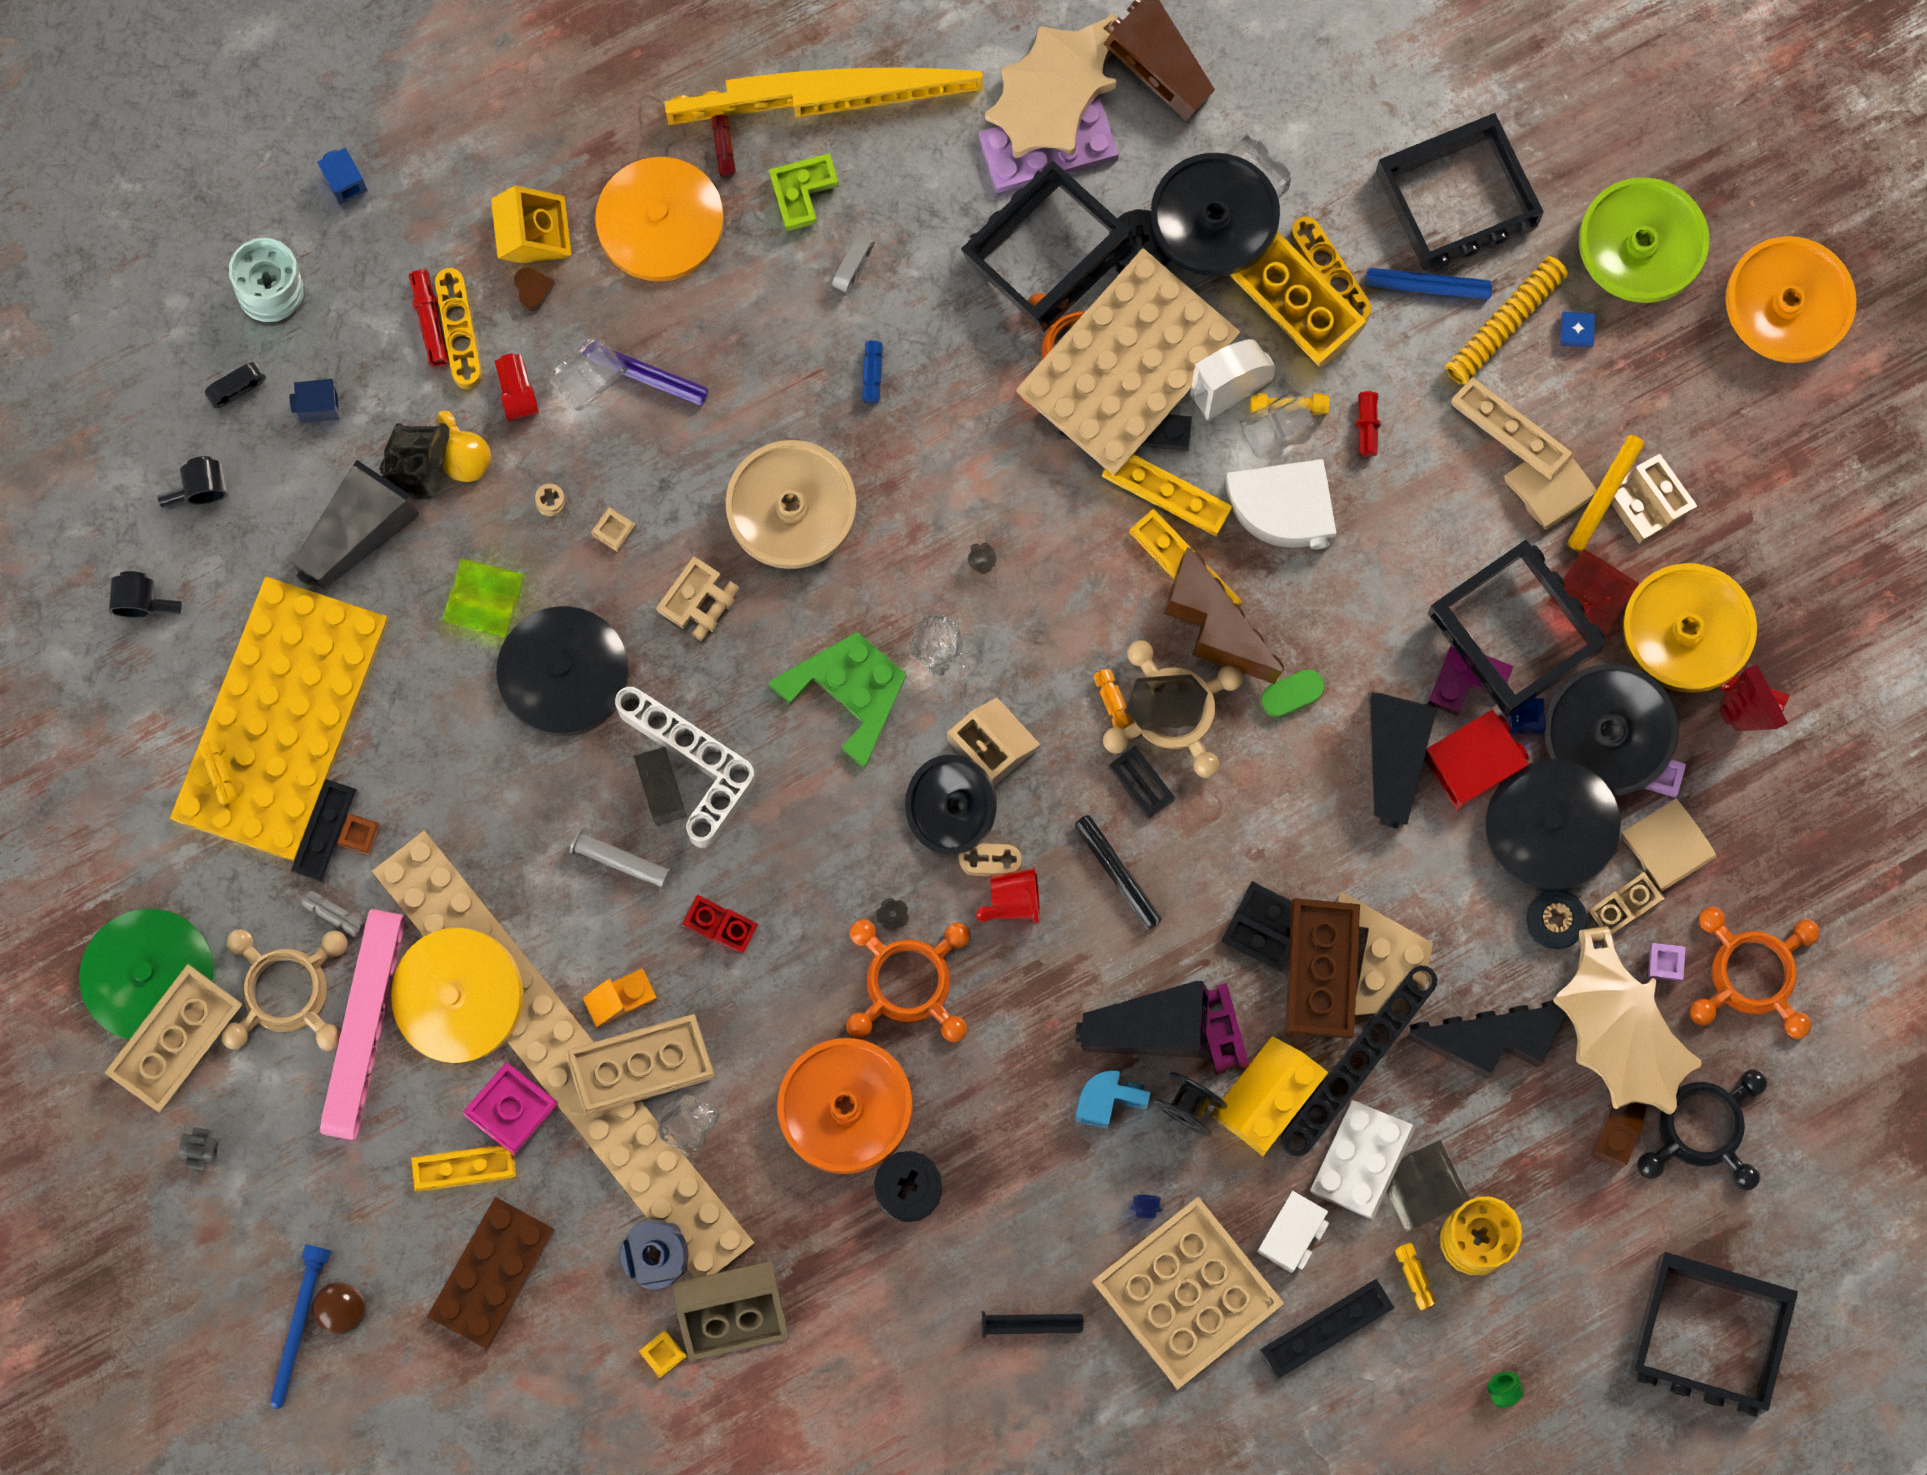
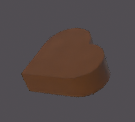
M531 268L520 269L514 277L515 286L519 291L520 303L525 309L530 311L537 310L543 305L555 285L553 279Z

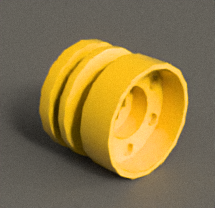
M1476 1197L1465 1202L1444 1221L1440 1232L1441 1249L1446 1260L1457 1271L1467 1275H1486L1497 1270L1518 1252L1522 1240L1521 1223L1516 1212L1504 1201L1494 1197ZM1476 1232L1482 1235L1480 1237L1482 1243L1479 1245L1473 1243L1475 1239L1473 1235Z

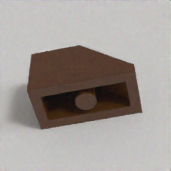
M1611 1101L1590 1156L1619 1169L1625 1167L1640 1134L1646 1106L1635 1102L1615 1109Z

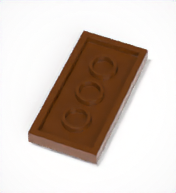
M1300 898L1292 900L1285 1033L1348 1039L1354 1037L1360 904Z
M495 1196L427 1317L488 1350L553 1236L555 1229Z

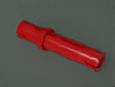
M426 269L415 270L409 273L408 277L413 290L414 300L412 305L419 317L428 364L431 367L443 366L445 363H449V358L437 313L438 298L433 294L429 271Z

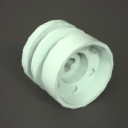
M255 238L242 244L234 252L229 263V277L237 300L246 314L262 322H278L291 316L299 308L304 297V284L291 249L282 242L271 238ZM271 285L272 288L267 289L266 286Z

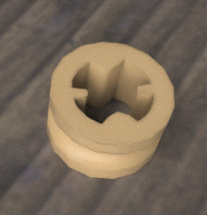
M544 484L539 487L535 494L538 511L546 516H554L561 512L565 500L564 493L559 486ZM552 493L553 497L556 495L559 497L554 500L555 505L548 506L547 502L544 504L541 502L545 500V494Z

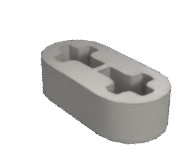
M862 234L857 235L835 274L832 282L833 287L845 293L852 289L872 253L875 244L873 239Z

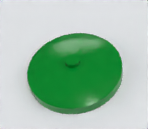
M139 909L124 913L105 924L94 935L84 952L79 974L82 998L90 1014L101 1026L112 1034L129 1040L187 964L215 983L216 968L213 953L200 931L185 918L175 913L161 909Z

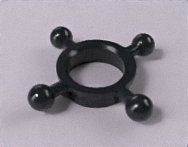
M1757 1069L1745 1071L1740 1078V1085L1730 1093L1720 1086L1707 1082H1694L1682 1087L1679 1086L1676 1094L1677 1107L1682 1100L1696 1094L1712 1096L1725 1105L1732 1120L1730 1138L1719 1150L1713 1152L1695 1151L1686 1146L1676 1133L1674 1126L1676 1110L1671 1115L1661 1110L1659 1130L1665 1146L1656 1153L1647 1152L1640 1156L1637 1162L1639 1173L1647 1179L1658 1178L1664 1171V1163L1673 1156L1686 1164L1697 1167L1714 1166L1725 1161L1733 1171V1181L1738 1188L1746 1191L1756 1188L1760 1182L1759 1170L1752 1164L1743 1163L1735 1153L1741 1144L1745 1129L1744 1116L1738 1103L1748 1095L1757 1096L1765 1091L1767 1087L1765 1074Z

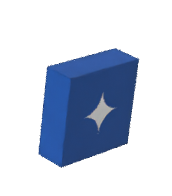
M1562 312L1560 346L1592 348L1594 345L1595 314Z

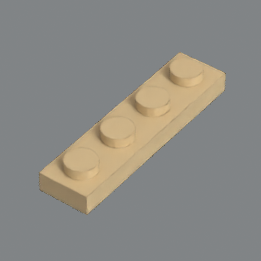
M1473 377L1451 399L1453 407L1549 480H1552L1572 459L1573 453Z

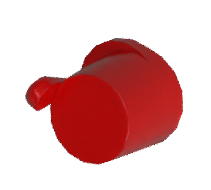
M1036 868L992 875L990 878L992 907L983 906L978 908L976 911L977 919L980 922H987L992 919L1032 920L1034 924H1040V898Z

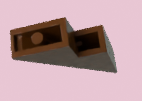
M1187 547L1180 560L1164 614L1200 626L1192 653L1193 656L1221 666L1237 667L1244 674L1275 684L1284 671L1283 663L1276 655L1271 654L1265 646L1264 639L1259 631L1252 629L1246 621L1240 606L1230 600L1225 593V588L1221 581L1211 575L1206 568L1202 556L1194 552L1192 548Z

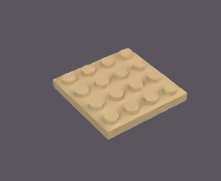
M1199 1197L1195 1198L1092 1281L1096 1289L1177 1390L1285 1304Z

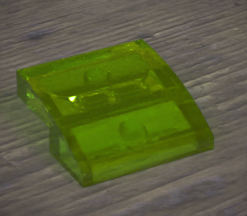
M461 558L454 588L449 593L443 622L506 638L516 612L526 574Z

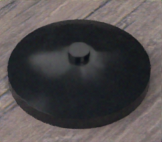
M1204 153L1179 162L1163 176L1152 198L1151 226L1159 247L1174 263L1200 275L1225 276L1251 267L1271 248L1279 228L1280 204L1273 184L1257 166L1231 154Z
M557 606L546 608L527 616L512 629L500 649L496 674L498 687L506 706L521 723L532 730L546 735L573 736L594 729L617 709L615 705L616 695L628 685L629 665L620 637L604 619L578 607Z
M1601 664L1588 667L1574 674L1557 690L1547 709L1544 737L1551 759L1570 761L1589 769L1601 778L1613 796H1623L1646 788L1664 773L1672 761L1677 748L1679 722L1670 696L1650 675L1623 664Z
M1550 759L1529 763L1527 767L1501 782L1495 790L1487 809L1486 837L1494 859L1512 879L1535 890L1561 892L1587 884L1608 866L1619 842L1620 813L1612 792L1595 773L1570 761Z

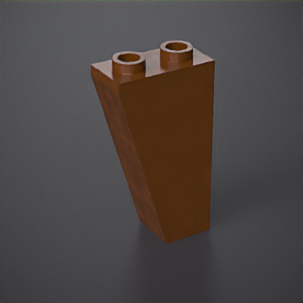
M1134 0L1127 9L1129 14L1126 18L1122 20L1118 17L1108 27L1106 31L1110 35L1103 45L1188 122L1209 100L1215 89L1159 0Z

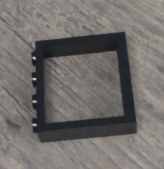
M1496 113L1381 158L1378 161L1376 173L1423 271L1432 267L1434 270L1441 269L1447 266L1451 259L1461 255L1463 258L1470 257L1479 252L1481 247L1490 243L1492 246L1502 244L1510 238V235L1521 232V234L1529 233L1539 226L1538 224L1544 213ZM1488 139L1524 214L1430 251L1394 177Z
M1052 160L1041 172L1038 170L1034 178L1024 188L1017 190L1009 203L1000 211L994 212L983 228L977 233L970 235V240L961 248V251L967 261L1045 332L1137 243L1128 227ZM1058 187H1061L1103 225L1110 234L1035 306H1032L983 259Z
M1527 540L1518 544L1433 603L1428 611L1429 617L1506 718L1599 654L1606 645L1604 641L1605 635L1596 623H1590L1584 615L1585 609L1576 597H1570L1564 589L1565 583L1556 571H1550L1544 563L1545 557L1536 545L1531 546ZM1522 558L1587 645L1515 695L1449 607Z
M1664 1252L1658 1258L1629 1374L1638 1376L1636 1381L1644 1385L1656 1387L1657 1383L1671 1386L1670 1392L1677 1395L1690 1397L1691 1392L1704 1396L1703 1402L1714 1406L1723 1407L1724 1402L1738 1406L1737 1412L1747 1416L1757 1417L1758 1413L1768 1412L1798 1291ZM1668 1272L1778 1305L1755 1398L1644 1365Z

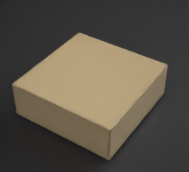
M608 507L590 533L591 536L619 553L637 526L630 519Z

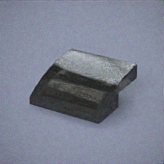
M1442 1140L1403 1157L1386 1191L1406 1232H1410L1440 1216H1444L1471 1200Z

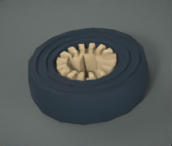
M1544 891L1535 897L1529 906L1526 922L1529 933L1536 942L1546 948L1562 949L1570 947L1579 940V931L1586 929L1587 915L1582 902L1569 891ZM1553 911L1557 915L1563 914L1565 917L1561 922L1562 927L1560 928L1556 924L1549 923V919L1552 917L1551 912Z

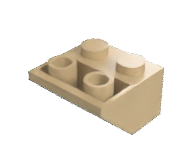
M997 697L972 710L947 732L948 742L961 756L967 757L979 764L990 777L994 787L1041 747L1039 742Z

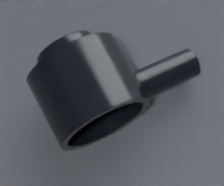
M200 456L188 460L187 464L180 468L183 488L158 495V503L163 508L183 501L192 505H205L223 500L227 497L228 493L222 462L214 460L209 456Z
M124 571L120 573V576L111 578L109 612L116 616L146 618L150 617L152 612L181 614L182 601L153 599L155 582L141 572Z

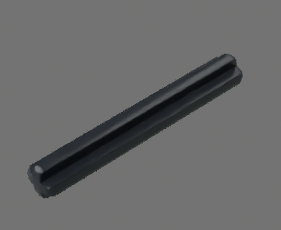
M1090 815L1080 818L1075 823V828L1143 925L1148 930L1157 926L1162 920L1160 914Z

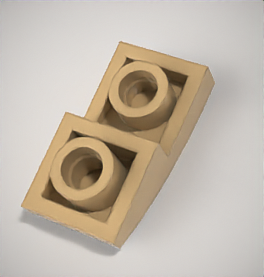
M1643 872L1588 911L1600 927H1609L1612 936L1665 898L1648 874Z

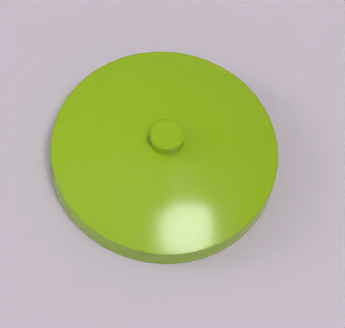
M1630 178L1607 187L1589 205L1579 231L1580 254L1591 277L1609 293L1632 302H1659L1683 292L1699 275L1709 251L1708 225L1697 203L1679 187L1655 178Z

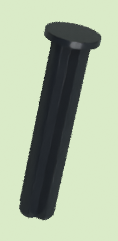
M981 1311L982 1339H986V1334L1081 1333L1084 1329L1082 1314L986 1315L985 1311Z

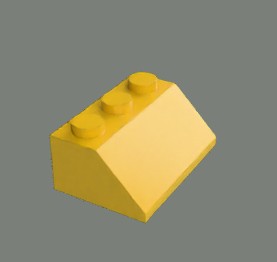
M1272 1036L1222 1099L1228 1105L1227 1109L1216 1107L1210 1116L1264 1157L1319 1087L1328 1072L1302 1051Z

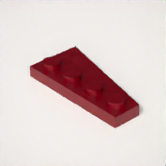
M1757 664L1745 669L1720 701L1721 716L1726 724L1732 725L1734 731L1771 730L1788 724Z

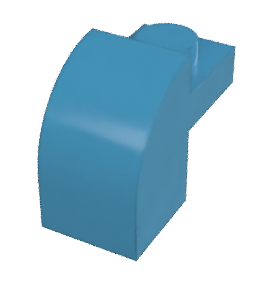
M1120 1071L1099 1073L1086 1083L1081 1092L1075 1122L1108 1129L1113 1103L1146 1110L1150 1092L1144 1091V1085L1134 1082H1125L1124 1086L1117 1085Z

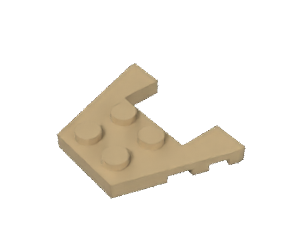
M1340 892L1338 902L1360 904L1359 929L1368 932L1356 991L1355 1017L1372 1015L1378 1011L1408 971L1420 965L1429 967L1433 943L1351 896ZM1416 972L1413 975L1412 984L1416 989L1424 991L1426 974ZM1395 999L1391 1005L1393 1013L1407 1012L1409 1009L1408 1004L1403 999Z

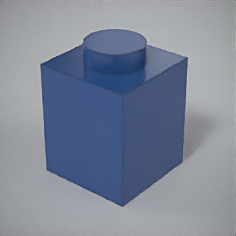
M346 147L341 150H332L326 153L321 160L317 161L339 205L368 191Z

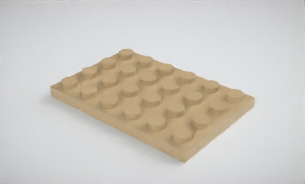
M1142 248L1019 385L1016 392L1115 476L1191 390L1195 364L1231 345L1239 336L1240 331Z

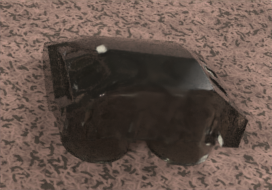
M396 423L384 449V459L379 467L382 477L408 493L412 499L431 500L437 491L436 485L444 464L450 428L445 423H440L439 426H403L401 423Z

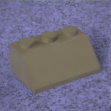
M772 1261L672 1283L676 1313L689 1361L789 1339Z

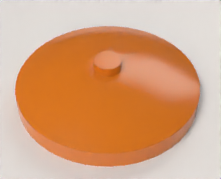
M838 1038L813 1046L794 1061L786 1072L779 1089L777 1114L784 1137L795 1153L804 1161L826 1172L853 1174L878 1166L899 1148L911 1125L913 1096L903 1069L887 1051L865 1040Z

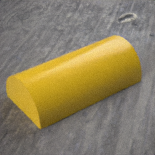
M1277 232L1271 248L1257 263L1243 271L1230 275L1319 367L1326 366L1346 350L1366 325L1367 321L1279 232Z

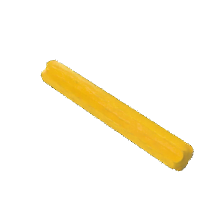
M1632 434L1628 435L1567 541V546L1578 553L1584 551L1644 446V441L1641 438Z

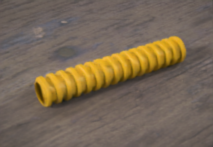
M1547 256L1543 263L1537 266V270L1532 271L1530 277L1524 280V284L1519 285L1517 291L1511 294V298L1504 301V305L1498 308V312L1491 315V319L1485 322V327L1482 326L1478 329L1479 334L1475 333L1471 337L1472 341H1467L1465 348L1462 347L1458 351L1459 355H1454L1452 362H1448L1445 365L1448 375L1454 381L1463 385L1469 381V377H1474L1476 375L1475 370L1479 371L1483 367L1482 363L1485 364L1489 361V356L1492 357L1496 353L1495 349H1500L1502 342L1505 343L1509 339V335L1515 333V328H1519L1522 325V321H1526L1529 318L1528 314L1534 313L1535 307H1539L1542 304L1541 300L1547 299L1548 293H1552L1555 290V286L1561 284V279H1565L1568 276L1566 267L1558 259Z

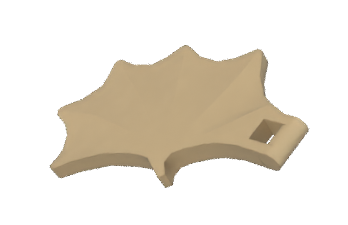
M1110 14L1104 20L1079 31L1059 30L1041 26L1038 28L1036 42L1030 53L1019 62L1001 69L1003 94L998 102L985 112V119L1004 129L1011 140L1014 158L1022 157L1028 152L1039 148H1055L1069 155L1076 152V137L1080 121L1090 104L1100 94L1116 89V79L1107 78L1103 75L1107 60L1112 55V52L1103 44L1110 35L1106 30L1118 18L1117 16Z
M1609 927L1580 930L1581 951L1578 971L1570 983L1553 999L1554 1003L1567 1013L1575 1026L1578 1039L1576 1062L1592 1069L1603 1078L1611 1093L1612 1105L1615 1109L1638 1102L1654 1105L1666 1114L1671 1115L1677 1108L1676 1094L1679 1084L1689 1073L1699 1069L1702 1062L1671 1033L1661 1016L1654 1000L1656 980L1651 978L1647 984H1641L1621 964L1615 951ZM1601 941L1602 948L1594 949L1593 942Z

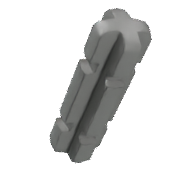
M309 891L304 897L302 905L313 913L316 911L319 917L339 929L343 928V931L350 936L357 937L364 926L362 920L353 915L350 917L347 911L327 899L323 900V897L316 892Z

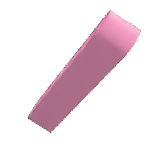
M375 909L369 911L320 1125V1133L322 1135L349 1140L357 1138L403 937L405 915Z

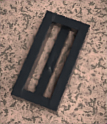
M1136 746L1109 764L1108 768L1147 819L1175 800V796ZM1133 757L1164 798L1161 800L1157 798L1131 764L1130 758ZM1120 765H1123L1126 768V770L1129 772L1132 778L1136 781V783L1139 785V787L1142 789L1145 795L1152 802L1153 806H1148V804L1145 802V800L1142 798L1139 792L1135 789V787L1132 785L1129 779L1119 768Z

